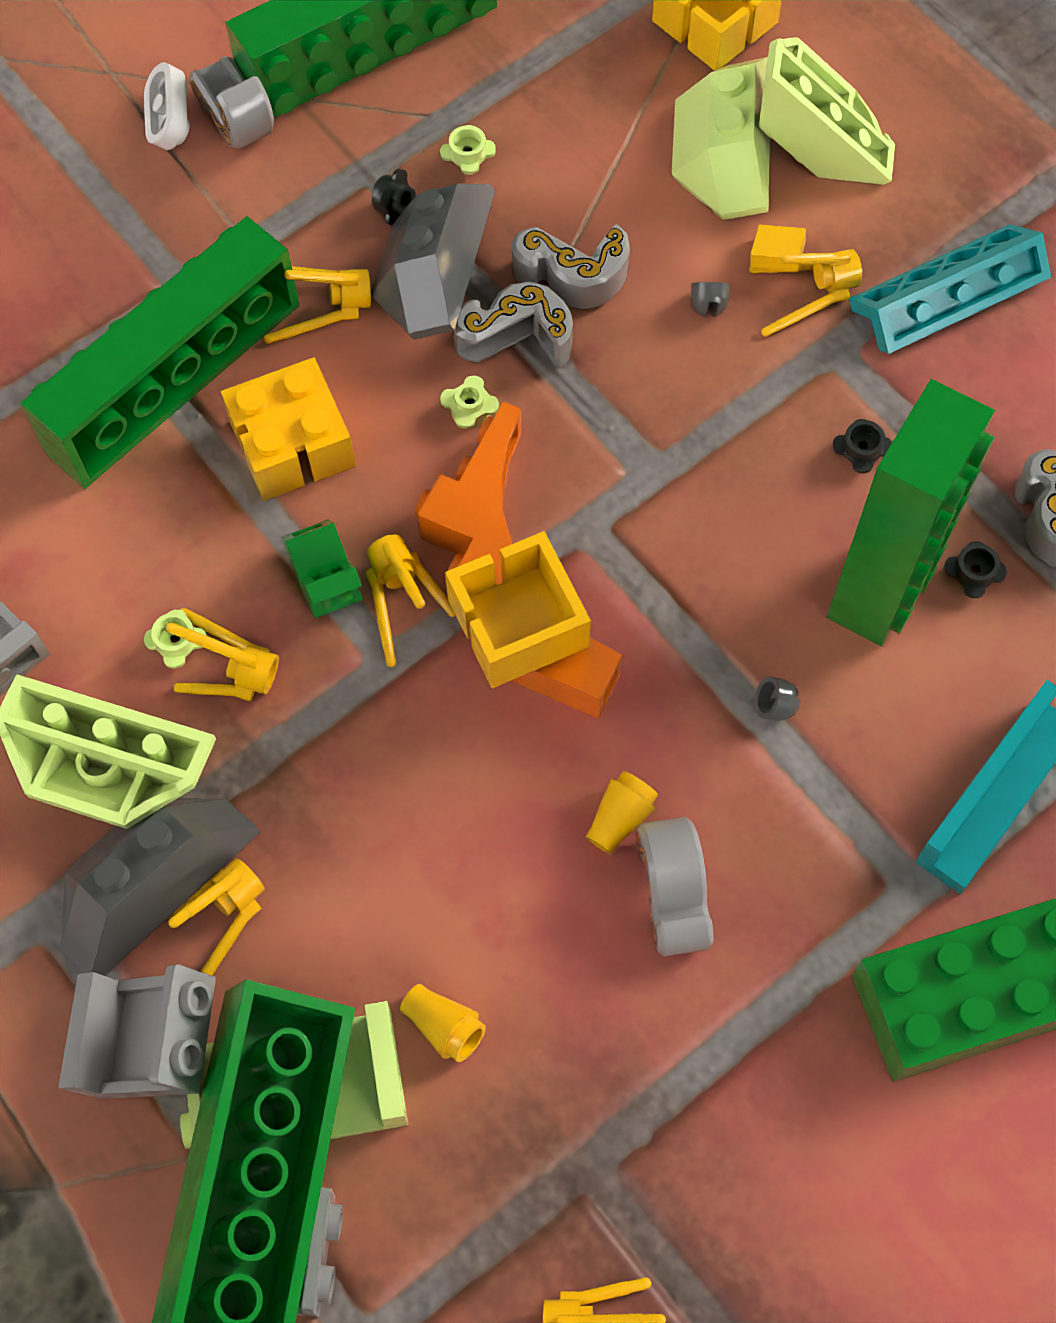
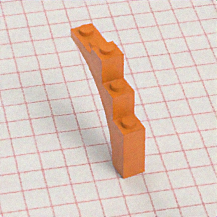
M504 401L494 418L488 416L484 420L477 438L479 446L472 457H464L458 468L455 480L440 474L432 490L426 488L421 493L414 512L415 517H418L421 539L457 554L449 570L490 554L495 565L496 585L503 583L501 578L500 549L512 544L503 512V495L508 466L522 434L521 408ZM590 637V646L511 681L599 719L620 677L622 654Z

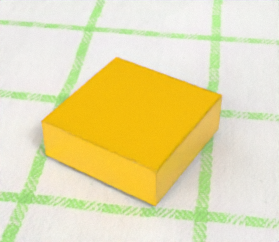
M759 224L750 254V268L798 272L800 265L784 264L782 256L803 253L806 243V228Z

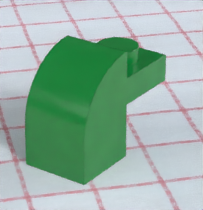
M327 519L281 537L298 583L314 618L363 600L359 590L362 583L355 566L348 561L334 522Z

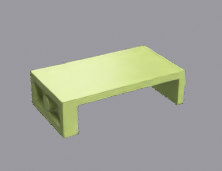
M387 1001L366 1004V1015L354 1017L331 1139L408 1125L392 1013ZM213 1043L206 1044L200 1093L187 1094L189 1112L180 1115L181 1135L185 1149L191 1147Z

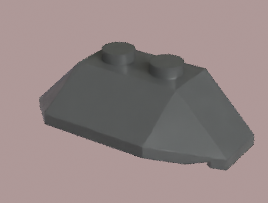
M457 183L439 189H428L421 194H417L392 225L371 289V296L413 340L455 331L495 194L491 184Z
M177 798L128 829L114 826L65 870L61 951L82 973L95 972L106 976L260 833L259 829L226 799Z

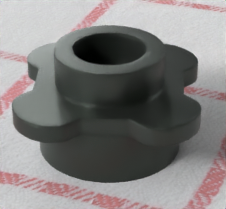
M400 168L396 169L392 176H381L375 183L372 191V205L374 209L386 214L385 222L391 226L416 196L415 189L411 188L408 184L407 171Z
M858 419L847 428L845 435H838L834 438L832 448L836 454L844 455L851 461L856 472L865 474L872 470L873 463L880 457H884L892 441L885 437L883 429L875 422ZM858 444H864L867 448L861 449Z
M978 541L968 543L958 557H949L944 565L946 575L956 578L964 587V594L973 599L981 598L988 586L994 582H1002L1007 575V569L1000 562L997 553L991 547ZM971 567L979 568L980 572L973 573Z

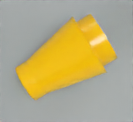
M622 771L617 780L610 779L592 826L585 835V838L602 851L612 855L617 846L655 810L652 804L658 797V793L636 776Z
M422 984L415 985L406 994L400 1006V1011L411 1019L443 1059L451 1057L457 1062L464 1061L474 1052L485 1034L486 1025L478 1020L479 1014L477 1011L434 993Z

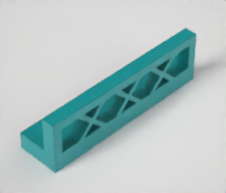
M1012 224L1006 225L849 298L851 310L854 313L871 319L878 349L890 354L1052 278L1043 233Z
M1046 680L929 839L915 863L960 895L1056 763V708L1050 705L1056 697V685L1049 680Z

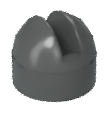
M721 282L691 283V302L694 310L699 315L705 317L708 306L711 305L713 317L722 314L728 304L730 284Z
M766 677L757 688L755 710L758 716L764 719L775 721L787 720L793 717L800 707V699L797 697L799 692L794 684L785 679Z

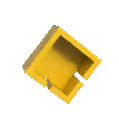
M654 0L652 21L680 44L688 39L687 49L715 71L722 68L745 49L746 41L752 44L779 22L782 0Z
M315 357L220 391L230 424L243 455L246 457L248 467L263 501L305 486L297 455L300 451H306L314 482L356 467L351 437Z
M545 531L500 549L501 578L503 580L501 584L496 585L495 565L490 554L445 572L448 601L467 639L471 638L472 650L491 688H495L590 646L591 620Z

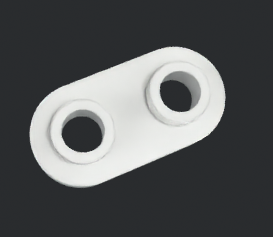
M165 62L158 64L152 70L145 85V135L149 143L164 150H171L176 145L183 143L189 132L190 123L187 119L186 99L188 86L184 72Z

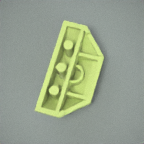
M798 37L779 38L770 42L759 128L818 178L882 185L891 182L895 143L888 134L882 135L876 117L858 92Z
M768 57L732 64L715 70L675 99L672 176L693 196L710 207L722 220L768 212L770 138L759 128Z
M16 674L0 706V737L24 793L28 798L125 829L132 827L194 789L216 741L213 734Z

